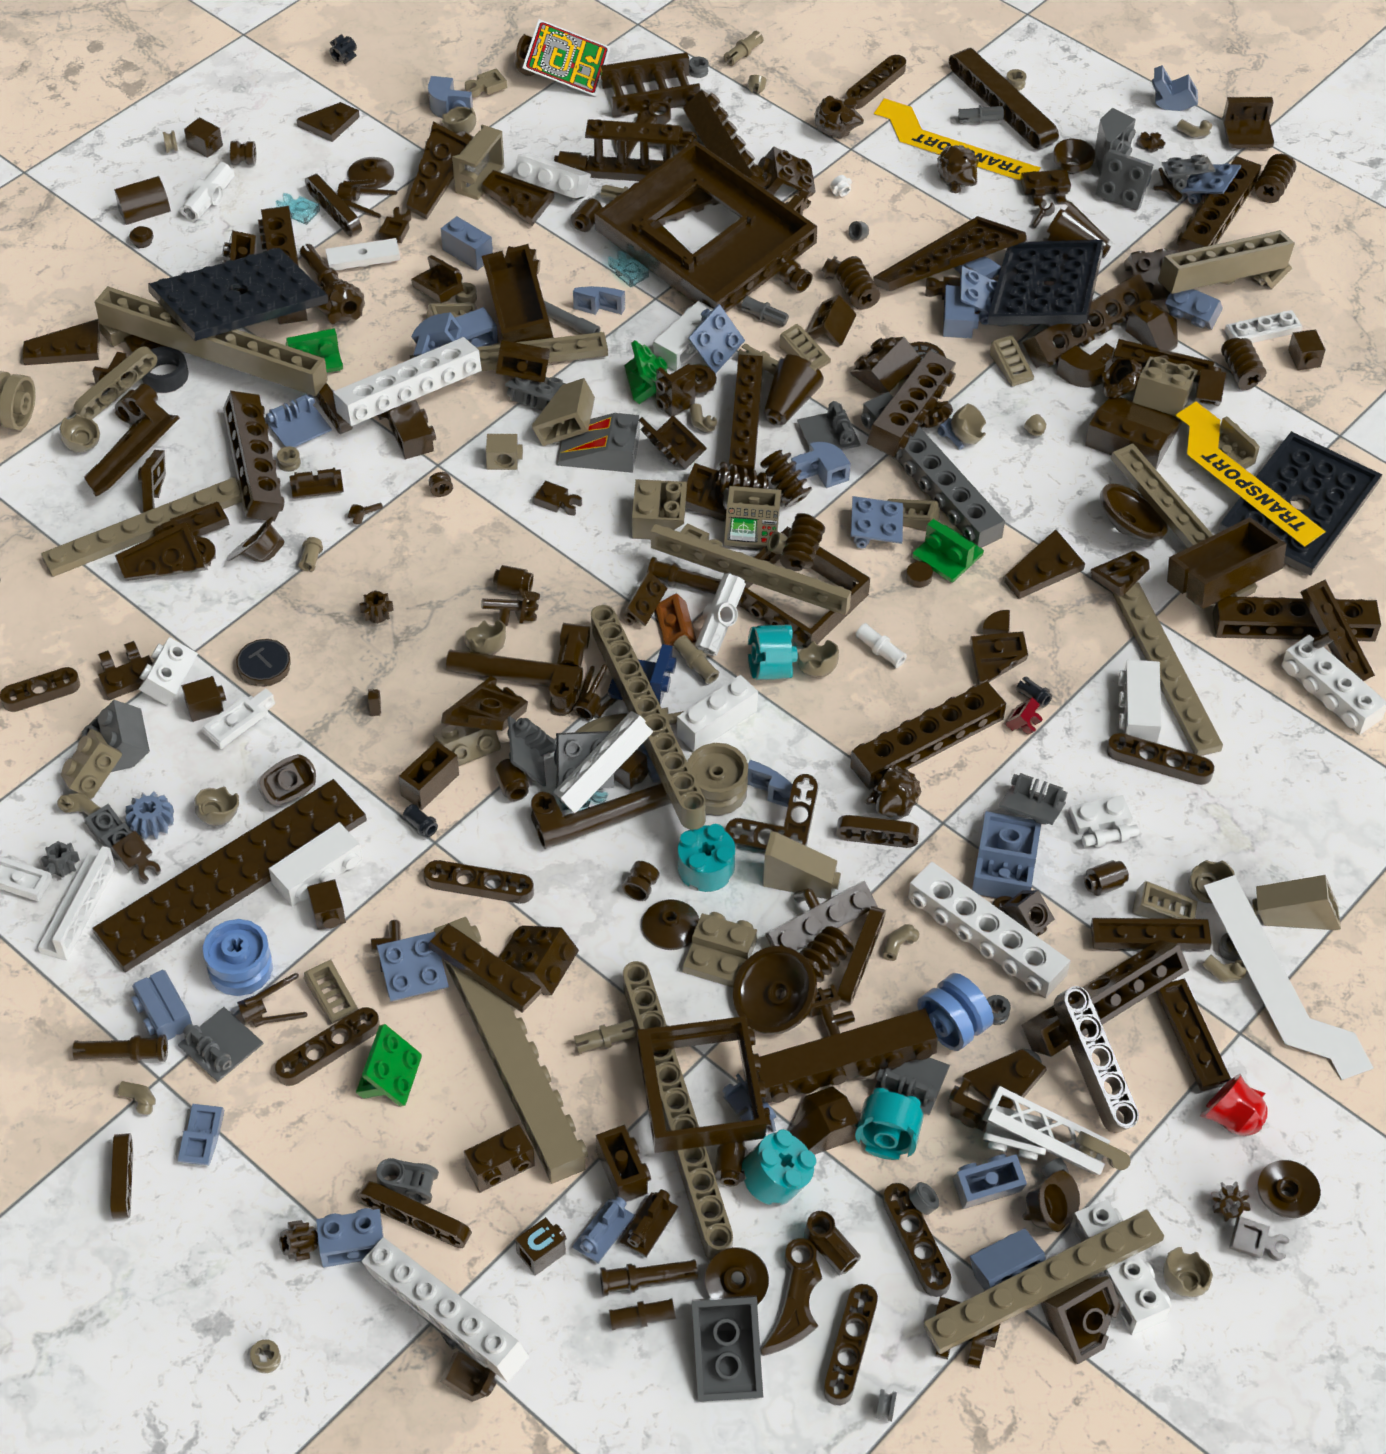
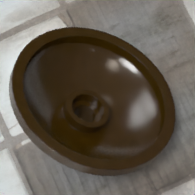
M1114 483L1105 485L1101 490V506L1109 521L1120 533L1145 541L1161 540L1167 534L1168 525L1140 493L1129 487Z
M770 946L750 956L738 971L733 986V1001L739 1017L746 1016L748 1026L764 1034L784 1033L799 1025L811 1011L817 994V979L811 963L804 955L786 946ZM786 991L785 997L780 999L781 993Z

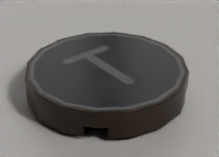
M259 639L250 642L240 650L236 658L237 670L242 680L254 686H257V684H264V686L274 685L282 681L290 671V652L285 645L277 640Z

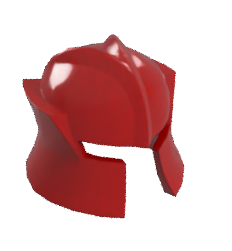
M1238 1074L1229 1080L1206 1104V1107L1209 1109L1202 1112L1200 1117L1222 1124L1229 1132L1240 1136L1256 1134L1262 1129L1268 1115V1108L1263 1099L1266 1093L1250 1088L1242 1075Z

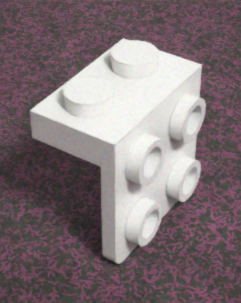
M997 1106L995 1109L1007 1116L1017 1113L1016 1110ZM1027 1113L1023 1114L1026 1125L1034 1129L1044 1127L1041 1117ZM1019 1117L1013 1118V1119H1015V1120H1017V1121H1020V1120H1019ZM1047 1119L1049 1124H1052V1120ZM990 1123L987 1124L983 1141L989 1142V1149L1006 1153L1007 1147L1020 1150L1018 1156L1037 1161L1038 1155L1045 1156V1148L1035 1146Z

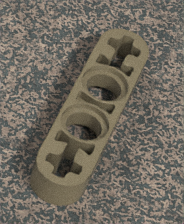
M140 347L77 399L74 404L76 414L91 419L95 418L155 367L157 363L156 355L148 347ZM129 372V375L121 380L123 374ZM110 388L107 394L101 396L104 390Z

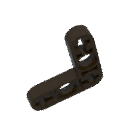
M801 774L794 779L784 827L743 818H734L727 823L725 831L732 837L736 845L765 851L767 845L761 844L758 840L759 833L764 829L777 833L784 832L783 835L790 839L793 838V835H797L798 841L807 846L818 795L816 779L809 774ZM805 780H808L810 786L813 787V790L807 791L805 798L806 801L811 800L810 805L802 801L794 802L795 797L801 800L802 791L798 788V785L804 784ZM798 807L805 808L808 812L807 819L801 823L795 822L792 819V812ZM738 824H742L743 830L751 832V826H755L756 828L753 833L754 842H748L750 836L741 834L739 839H736L731 829L737 828Z

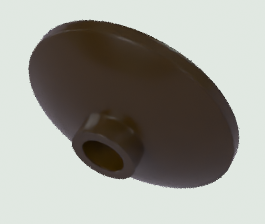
M380 157L361 158L355 161L348 170L350 181L377 180L375 184L359 186L364 189L382 188L389 184L394 177L392 164Z
M675 899L662 900L653 904L645 912L642 920V930L646 939L652 945L664 950H678L692 943V936L698 924L699 916L692 906L683 901ZM669 918H674L675 920H674V921H668L667 919H669Z
M1291 1160L1272 1162L1262 1170L1258 1178L1257 1190L1261 1201L1270 1211L1285 1218L1304 1217L1310 1214L1319 1203L1321 1189L1318 1179L1310 1169L1301 1163ZM1282 1191H1288L1292 1197L1284 1195Z
M732 1247L722 1250L712 1258L706 1269L705 1285L710 1298L757 1295L758 1305L768 1290L769 1274L765 1263L756 1253L746 1248ZM740 1272L744 1276V1280L737 1283L733 1281L732 1274Z

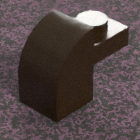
M1105 343L1090 355L1075 345L1059 357L1056 375L1077 387L1088 388L1097 386L1103 381L1101 375L1113 363L1112 355L1114 348Z

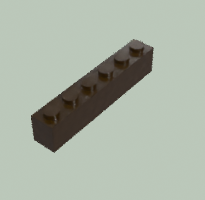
M701 89L683 107V110L708 150L764 188L767 185L762 176L764 172L754 163L755 157L745 148L746 142L737 135L738 129L727 119L729 117L728 113L719 106V98L712 92L708 94Z
M920 1009L760 1056L761 1072H757L758 1081L763 1080L765 1084L766 1099H763L764 1103L782 1102L797 1094H810L824 1086L840 1085L851 1078L870 1076L880 1069H893L912 1060H925L937 1053L938 1038L926 1009Z

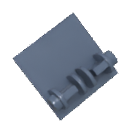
M1228 163L1212 164L1215 172L1190 175L1187 179L1186 187L1180 190V193H1187L1188 201L1193 205L1200 203L1202 196L1206 193L1224 194L1241 168V165H1231Z
M961 266L960 301L980 311L979 321L981 324L987 325L989 324L988 315L997 281Z
M720 304L712 311L705 309L701 312V320L703 322L688 337L705 363L715 374L745 342V339Z
M303 394L295 399L296 403L290 400V406L287 403H283L277 408L270 409L269 413L264 417L265 422L285 447L299 446L332 431V428L314 407L315 399L312 395Z
M852 496L851 537H854V543L857 547L865 548L869 544L870 539L902 544L903 503Z
M435 932L377 945L386 988L391 1002L449 988L441 956L429 949V942L436 936Z

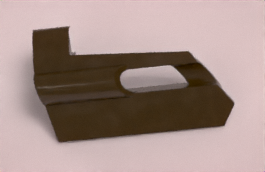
M141 384L136 390H129L115 404L116 411L114 413L117 417L126 423L132 424V426L104 458L84 476L95 496H99L107 491L180 419L178 415L168 414L156 403L158 400L157 393L147 384Z

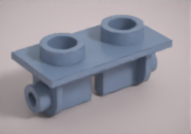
M738 1073L736 1075L738 1084L735 1086L729 1084L724 1087L723 1098L736 1114L747 1108L748 1111L740 1116L741 1121L753 1120L746 1082ZM765 1102L763 1107H769L771 1126L769 1127L775 1132L774 1119L776 1114L771 1106Z
M616 1197L615 1200L608 1199L572 1248L599 1264L635 1216L625 1209L627 1205L625 1200L620 1197Z

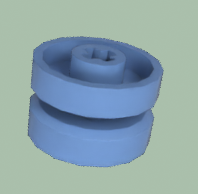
M242 919L225 921L214 927L205 938L203 944L204 960L209 978L216 989L227 995H248L261 989L270 979L273 963L267 935L257 924Z
M952 973L938 983L937 988H932L918 999V1010L926 1009L938 1041L950 1050L959 1051L973 1041L974 1035H980L993 1025L994 1017L986 997L971 980L961 974Z

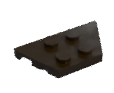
M490 676L443 712L441 723L503 731L508 727L509 716L517 720L527 711L528 701L516 695L508 687H503V690L496 686L497 679Z

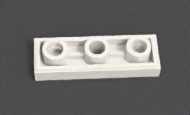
M396 238L325 249L328 266L338 271L400 260Z
M1292 310L1226 324L1225 332L1229 339L1248 338L1252 343L1291 335L1293 332L1302 330V325Z

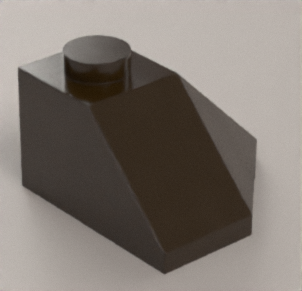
M1147 299L1129 310L1125 331L1141 344L1172 351L1177 347V319L1166 310Z
M832 1086L804 1097L789 1132L816 1155L855 1141V1133L859 1121L847 1096Z
M1108 1276L1087 1279L1040 1303L1049 1327L1076 1364L1082 1363L1105 1349L1109 1336L1106 1335L1112 1317H1117L1121 1306L1111 1278Z

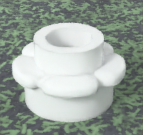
M844 175L837 176L830 184L832 193L835 196H846L851 191L852 180Z

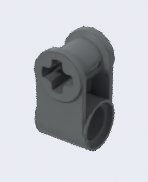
M388 1158L380 1162L377 1167V1184L423 1205L429 1204L433 1197L430 1193L433 1181L438 1178L439 1171L428 1164ZM389 1175H395L398 1177L393 1181H388L384 1179Z

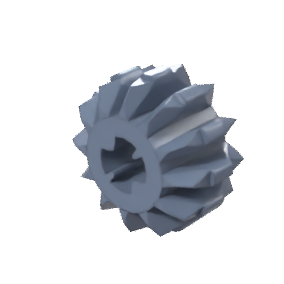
M155 791L150 796H146L142 792L140 799L132 798V805L126 806V824L132 832L135 830L145 840L150 835L158 839L160 832L168 834V826L174 825V809L172 804L168 802L165 795L158 797Z

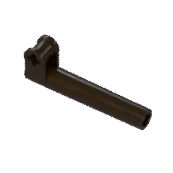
M452 649L448 651L446 659L447 671L484 677L492 676L496 679L549 687L551 695L550 709L557 715H567L573 711L583 680V667Z
M660 783L563 816L555 797L548 792H539L531 800V821L537 831L541 845L544 849L666 806L671 804V801L663 784Z

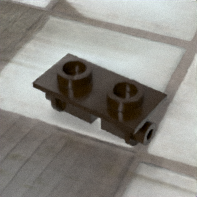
M333 467V469L318 470V475H313L312 471L294 472V475L289 476L292 498L344 492L341 469L336 470Z
M650 571L647 572L626 608L624 620L628 624L639 621L643 626H646L668 589Z
M660 1189L659 1192L650 1193L619 1243L645 1257L649 1255L679 1206L669 1201L670 1194L667 1191Z

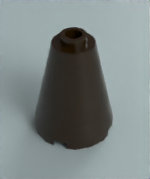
M1067 200L1064 204L1068 207L1066 210L1060 208L1046 231L1050 234L1049 238L1044 237L1043 241L1103 240L1102 258L1104 259L1111 249V246L1108 245L1110 239L1072 202Z
M792 354L779 359L764 410L769 423L773 425L786 424L822 386L824 377L818 368L814 371L810 367L811 362L807 359Z

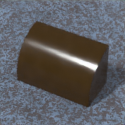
M159 176L114 189L118 209L126 225L171 212L168 197Z

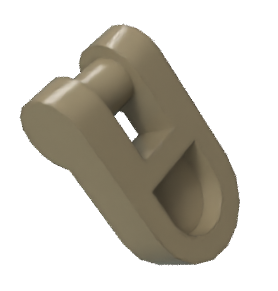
M1080 1131L1075 1141L1080 1144L1079 1151L1093 1158H1096L1099 1153L1107 1157L1109 1165L1118 1170H1125L1130 1166L1131 1160L1126 1152Z

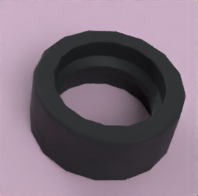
M171 347L151 349L157 357V363L154 368L164 364L174 365L177 368L165 375H156L149 371L142 377L143 384L149 385L157 393H168L182 387L188 380L189 375L184 354Z

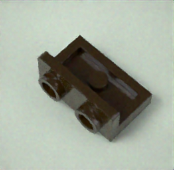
M433 255L427 257L430 269L411 279L413 288L439 303L446 302L451 297L464 291L462 285L463 277L459 269Z
M687 364L671 374H668L662 367L656 369L655 401L660 410L665 411L669 416H675L684 410H688L692 404H695V368L691 364Z

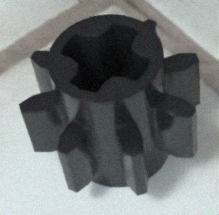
M340 34L330 42L332 46L330 48V55L335 61H343L346 64L357 56L354 52L357 50V45L351 37H344Z

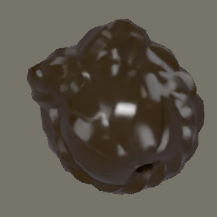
M1133 358L1116 359L1107 371L1101 375L1105 396L1116 398L1135 390L1143 371L1142 364Z

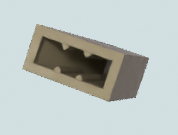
M585 378L562 385L532 424V428L543 446L588 432L595 396Z
M771 831L765 852L763 887L793 893L810 888L814 891L816 897L830 899L833 889H839L841 873L836 872L837 860L784 835Z
M1326 875L1256 886L1257 898L1252 900L1253 909L1256 916L1260 915L1265 926L1323 930L1341 929L1339 905Z

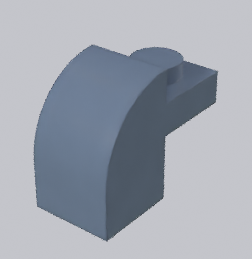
M1163 65L1154 68L1152 85L1155 89V102L1160 108L1171 111H1183L1198 105V89L1189 74L1172 81Z
M430 77L428 95L430 110L433 114L442 118L443 114H447L449 110L456 107L473 108L472 92L454 90L453 78Z
M450 312L433 315L416 327L411 336L417 344L414 351L415 357L460 338L462 327Z
M826 442L810 443L808 453L791 458V462L796 461L797 463L792 470L802 471L798 476V480L818 475L826 488L849 481L851 463L843 451L833 444Z

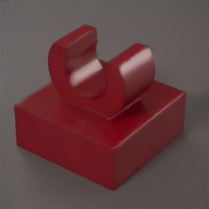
M1032 697L1017 705L1005 725L1011 731L1021 727L1023 732L1028 735L1035 732L1036 728L1032 726L1031 722L1037 725L1043 720L1036 713L1040 704Z

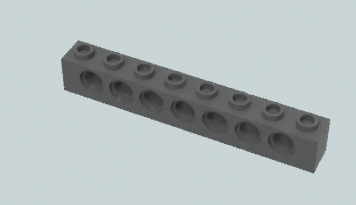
M889 392L863 403L861 420L866 428L872 429L874 422L893 399ZM919 426L914 437L910 436L905 449H899L892 458L904 467L907 475L913 477L923 492H926L933 501L938 502L939 509L945 513L950 523L962 532L963 537L981 548L1003 537L1005 520Z

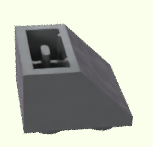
M1111 108L1099 122L1095 145V161L1100 176L1110 149L1129 156L1132 153L1131 142L1136 133L1134 129L1136 119L1115 108Z
M113 700L82 731L83 737L88 734L90 729L101 733L109 746L120 750L122 756L111 772L134 767L150 752L141 708L117 700Z

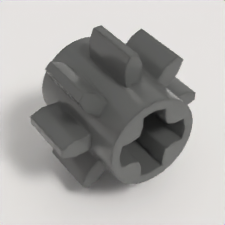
M57 841L49 847H45L48 856L42 857L41 860L43 866L47 867L48 872L51 873V876L56 874L63 878L72 871H76L74 862L80 861L78 852L74 851L72 843L66 845Z

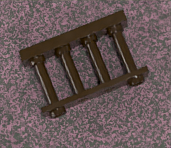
M687 52L600 65L601 86L603 89L612 88L615 95L612 97L613 117L637 114L649 109V106L657 101L667 102L671 108L683 107L700 91V84L689 85L686 77L689 76V56ZM678 78L680 86L668 88L665 79ZM656 81L658 90L646 91L643 83ZM634 84L637 93L624 95L621 86Z
M588 119L585 138L594 139V156L589 155L586 172L591 174L590 178L640 181L651 171L661 166L667 159L672 158V144H678L680 125ZM603 139L617 140V157L603 156ZM626 141L640 142V159L626 158ZM649 142L663 143V160L649 159Z

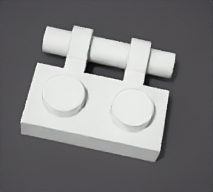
M1123 795L1072 805L1069 808V815L1077 834L1089 833V835L1082 836L1084 847L1092 845L1101 847L1105 846L1106 842L1115 840L1124 842L1129 841L1130 837L1139 836L1137 825L1127 826V824H1131L1133 817ZM1113 828V830L1103 832V829Z

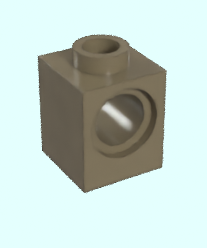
M487 434V470H518V460H523V444H518V435Z

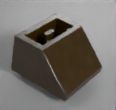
M905 337L879 338L870 346L871 350L866 355L860 356L854 362L855 366L850 373L877 393H887L922 358Z

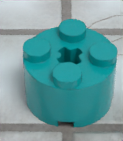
M766 625L750 628L748 645H752L751 654H748V663L753 679L772 680L793 677L792 662H797L798 652L797 647L792 646L791 643L793 636L791 625Z
M720 824L703 825L699 829H690L683 832L678 844V873L681 880L686 885L697 887L698 891L712 892L725 887L735 870V843L732 837Z
M884 1088L874 1089L873 1093L863 1103L855 1133L857 1142L860 1143L861 1140L866 1145L865 1150L868 1153L882 1159L899 1160L900 1155L907 1153V1157L911 1156L916 1150L924 1118L920 1108V1100L914 1096H904L889 1092Z
M781 1129L778 1132L767 1135L744 1158L742 1163V1171H745L746 1176L744 1183L749 1192L759 1201L769 1205L773 1202L781 1203L780 1205L786 1204L811 1181L814 1174V1166L817 1163L816 1157L799 1139L792 1136L789 1131Z

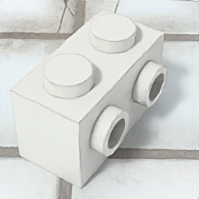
M169 637L164 645L158 644L153 651L151 658L154 659L152 666L147 664L139 678L143 682L139 690L168 706L176 696L198 653Z

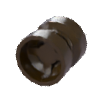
M239 141L230 142L231 164H240L242 161L248 165L256 164L257 152L255 141H247L243 144Z
M790 260L782 267L779 278L785 284H791V288L794 291L801 293L809 287L813 275L807 269H802L801 265L795 260Z
M636 861L630 870L631 876L625 879L622 889L632 899L645 901L652 892L651 885L657 882L660 873L652 864L645 861Z

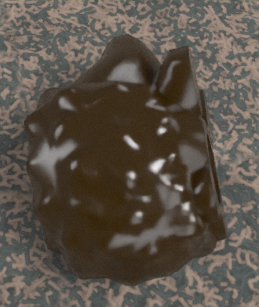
M833 96L823 98L814 113L817 129L831 138L837 137L842 139L848 136L851 130L864 123L862 116L853 109L857 106V100L854 97L846 100L844 98H834Z
M962 145L945 147L937 158V168L940 178L946 184H951L950 192L960 193V185L975 186L978 180L977 167L979 159L976 158L969 148H965Z
M337 280L335 282L330 281L322 288L328 294V303L316 307L326 315L331 324L350 321L351 319L357 320L362 316L365 301L364 294L360 288L347 281L340 282Z
M890 765L878 780L865 803L867 805L875 803L876 810L880 815H886L896 820L908 816L913 806L918 803L922 792L920 781L916 779L914 773L909 772L907 769L900 768L897 765Z

